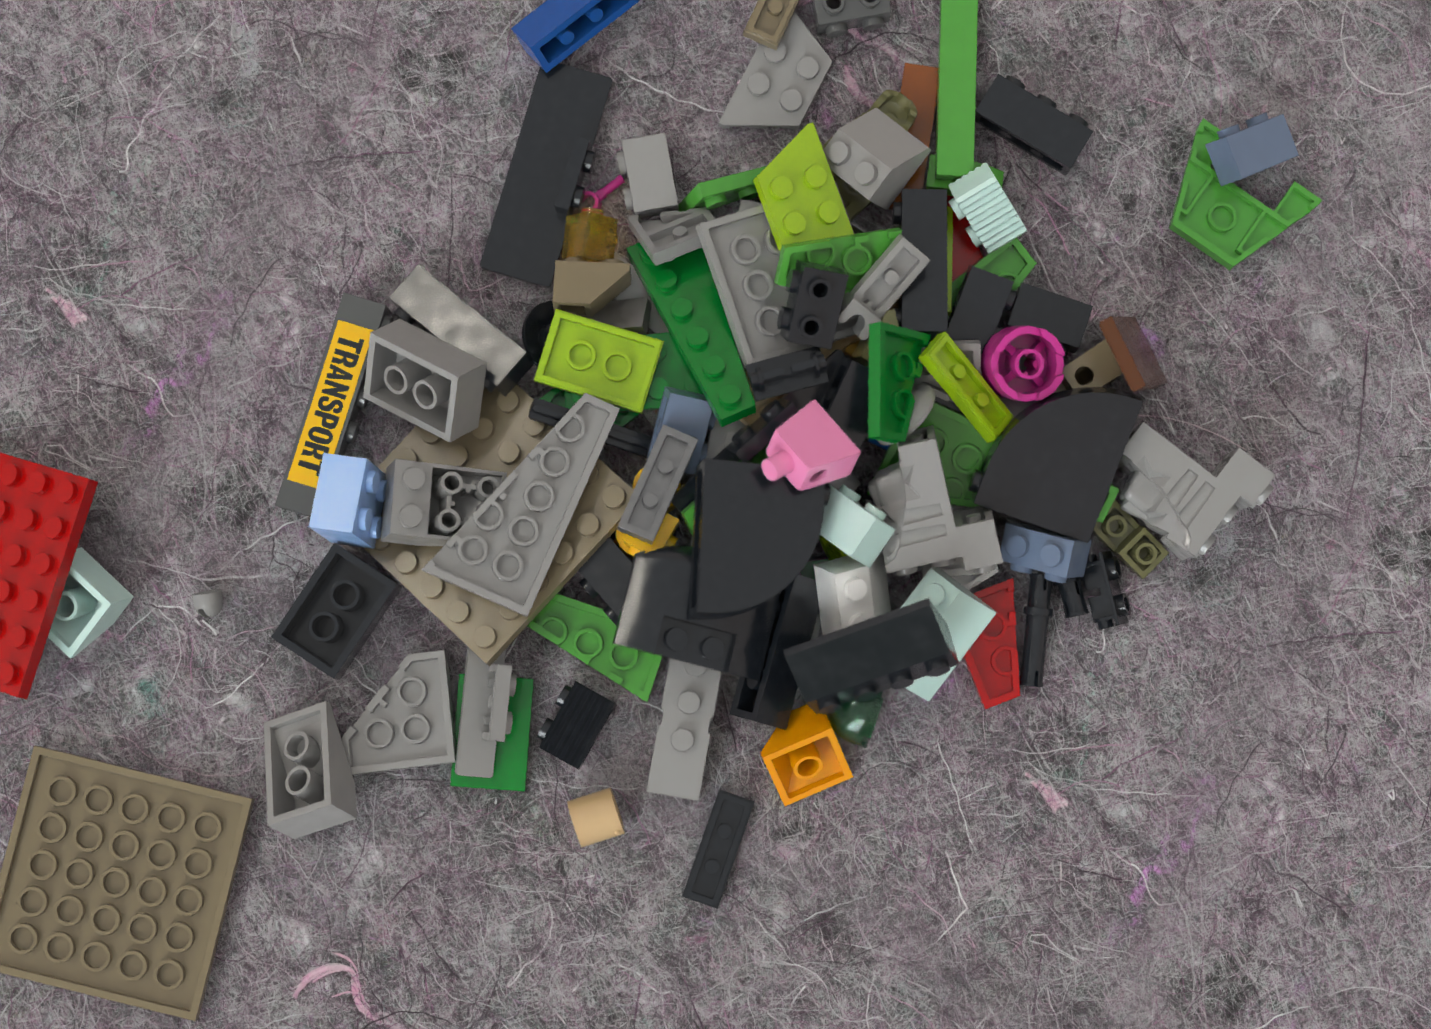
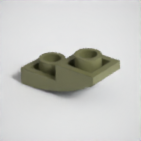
M1114 500L1104 522H1096L1093 534L1136 575L1144 579L1169 552L1144 526H1140L1128 513L1123 511L1120 507L1121 505Z

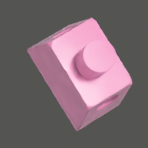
M813 400L775 430L766 450L768 458L762 461L761 467L764 475L770 481H775L785 476L797 490L803 491L850 475L861 451L816 400Z

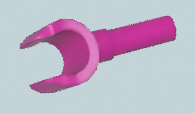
M621 175L617 176L595 193L585 191L582 202L588 197H594L595 199L594 206L585 213H598L602 207V200L625 183L624 178Z

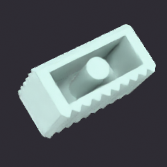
M982 163L974 171H969L961 179H956L954 183L949 184L948 187L954 198L948 202L959 220L966 217L969 221L970 226L966 227L965 230L976 247L983 244L988 254H991L1027 232L1021 218L987 163Z

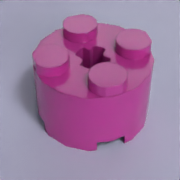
M1020 325L1007 327L994 334L985 345L981 355L982 375L993 391L1002 398L1021 402L1043 400L1054 393L1063 381V356H1065V352L1058 339L1046 329ZM1021 357L1027 358L1024 362L1026 370L1019 369V359Z

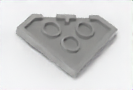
M446 650L408 654L388 683L381 687L365 707L366 710L357 722L350 726L342 736L341 740L353 776L456 763L457 744L448 653Z

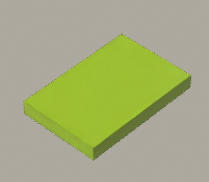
M556 309L534 381L580 396L587 393L613 406L642 414L664 341Z

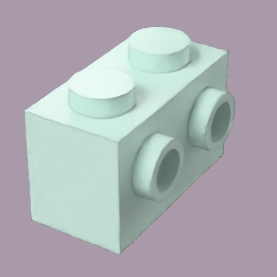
M842 484L839 490L830 485V497L827 506H824L820 535L851 558L870 568L895 532V529L883 521L887 514L869 502L865 507L860 505L858 501L862 496L844 484Z

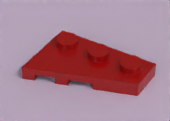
M1014 577L973 593L997 612L963 657L984 710L1020 696L1016 611L1014 608Z

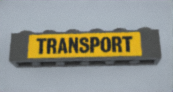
M343 292L278 493L276 506L311 517L323 453L345 456L348 443L354 444L360 427V423L356 422L359 409H365L369 401L363 398L370 332L394 320L390 316L391 311L386 305Z

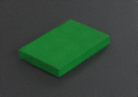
M459 674L455 718L456 744H458L465 674ZM516 678L515 694L513 697L509 696L508 711L512 712L513 715L512 729L510 734H505V742H496L493 776L491 778L457 775L455 774L456 763H452L450 786L526 791L534 679Z

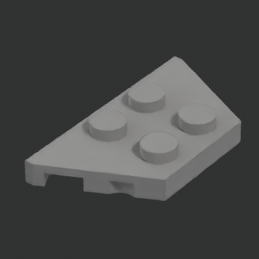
M796 12L792 16L777 51L759 43L718 123L719 127L723 129H730V127H753V129H768L769 127H780L781 129L800 128L833 61Z

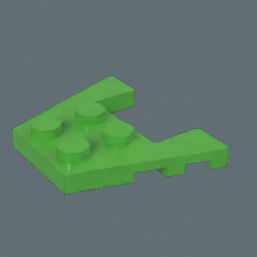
M1203 118L1195 132L1169 229L1228 270H1231L1314 210L1321 203L1322 199L1294 181L1275 209L1272 210L1234 183L1220 186L1215 170L1210 167L1212 162L1205 144L1219 139L1217 132L1220 129Z

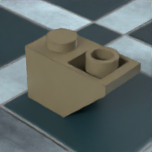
M568 257L565 261L555 260L552 299L554 313L556 309L582 317H593L631 285L630 263H624L618 259L587 262L580 257Z

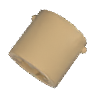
M611 787L567 801L571 820L581 847L625 834L621 815Z

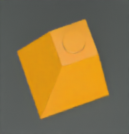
M807 704L791 711L787 729L784 730L776 727L760 752L784 806L853 778L827 714H816Z

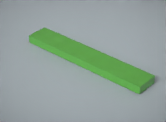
M940 0L935 179H961L969 171H974L978 0Z

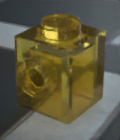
M582 208L581 213L567 215L562 259L580 257L587 262H602L604 259H614L615 246L618 239V219L604 216V211L597 208Z

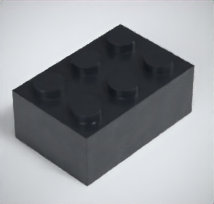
M334 542L271 638L331 678L341 680L403 586Z

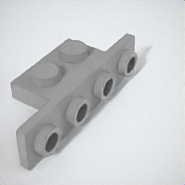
M469 647L467 648L455 774L491 778L494 771L496 742H505V734H510L513 715L512 712L508 711L509 696L513 697L515 694L517 680L516 674H512V666L504 665L506 649L489 666Z

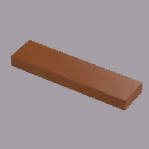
M905 63L900 93L911 100L917 109V117L908 132L929 147L937 100L938 67ZM928 155L903 189H923ZM901 192L893 202L900 201ZM893 203L890 205L888 209H893Z

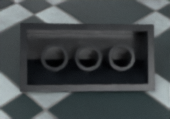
M929 598L783 650L805 703L816 714L835 713L844 704L853 701L865 702L872 700L881 691L890 688L903 689L912 685L916 679L927 675L930 677L940 676L947 673L950 667L959 665L947 622Z

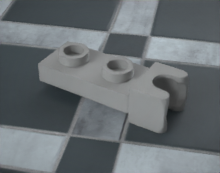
M899 234L850 293L847 292L844 295L838 321L845 323L851 316L857 314L858 320L852 330L861 340H866L869 337V324L881 322L880 319L886 311L891 308L931 260Z

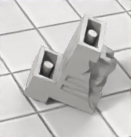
M1142 422L1132 430L1118 465L1121 468L1120 470L1129 476L1120 494V500L1122 501L1120 507L1126 513L1143 520L1146 527L1162 535L1159 541L1174 553L1177 558L1183 561L1191 557L1197 558L1199 554L1203 556L1216 540L1212 535L1216 528L1219 529L1222 524L1226 526L1237 511L1248 507L1253 509L1257 504L1260 506L1273 491L1274 487L1270 485V482L1276 475L1240 447L1226 454L1212 473H1210L1153 428Z
M934 425L916 429L906 437L905 442L897 443L899 462L877 471L875 478L868 482L869 492L876 507L887 514L883 521L895 529V532L882 549L887 573L895 572L898 576L908 575L918 571V566L933 563V567H944L955 563V558L958 557L963 558L965 571L974 570V573L981 574L995 570L997 564L1003 563L992 510L983 506H975L953 511Z

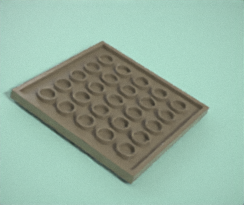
M517 384L506 397L496 389L492 393L483 389L478 428L449 443L416 425L378 468L386 474V468L395 459L506 472L507 478L554 427L529 418V409L534 399ZM599 458L597 459L527 617L422 571L423 567L443 546H415L381 542L380 537L376 539L374 549H364L480 659L491 666L578 572L583 564L615 532L634 489Z
M34 745L0 873V973L197 1021L255 799Z

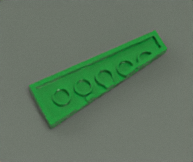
M640 243L627 247V256L721 427L756 413V404L703 248H698L676 257L672 261L655 266Z

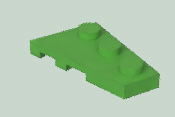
M766 166L698 183L678 204L679 212L704 207L707 210H711L741 199L749 200L759 196L753 179Z

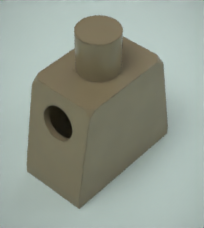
M1106 339L1064 366L1062 373L1064 374L1063 381L1054 393L1081 387H1106L1123 374Z

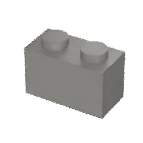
M665 132L621 140L623 151L617 152L616 156L620 174L627 173L630 187L623 188L626 210L634 209L635 215L639 214L640 219L658 216L661 212L679 211Z

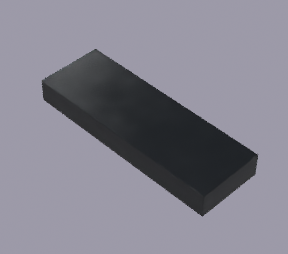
M719 789L682 897L718 909L755 801Z

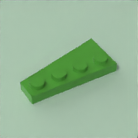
M556 594L528 624L527 627L648 703L663 657L612 644L617 626L602 608Z

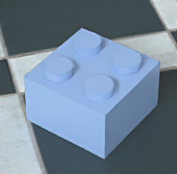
M323 453L309 528L331 543L335 542L342 545L374 549L376 539L381 537V513L385 500L386 474L367 458Z

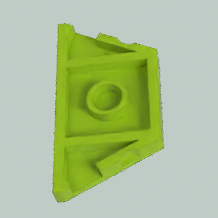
M808 123L753 179L779 251H781V247L784 244L854 234L814 123Z

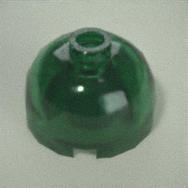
M883 691L879 692L874 699L869 701L857 702L854 698L841 704L842 708L839 711L829 714V721L833 731L842 739L866 748L868 738H871L884 700L881 698Z

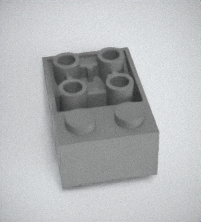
M395 459L386 468L385 480H387L383 503L380 541L415 546H444L506 479L507 473Z

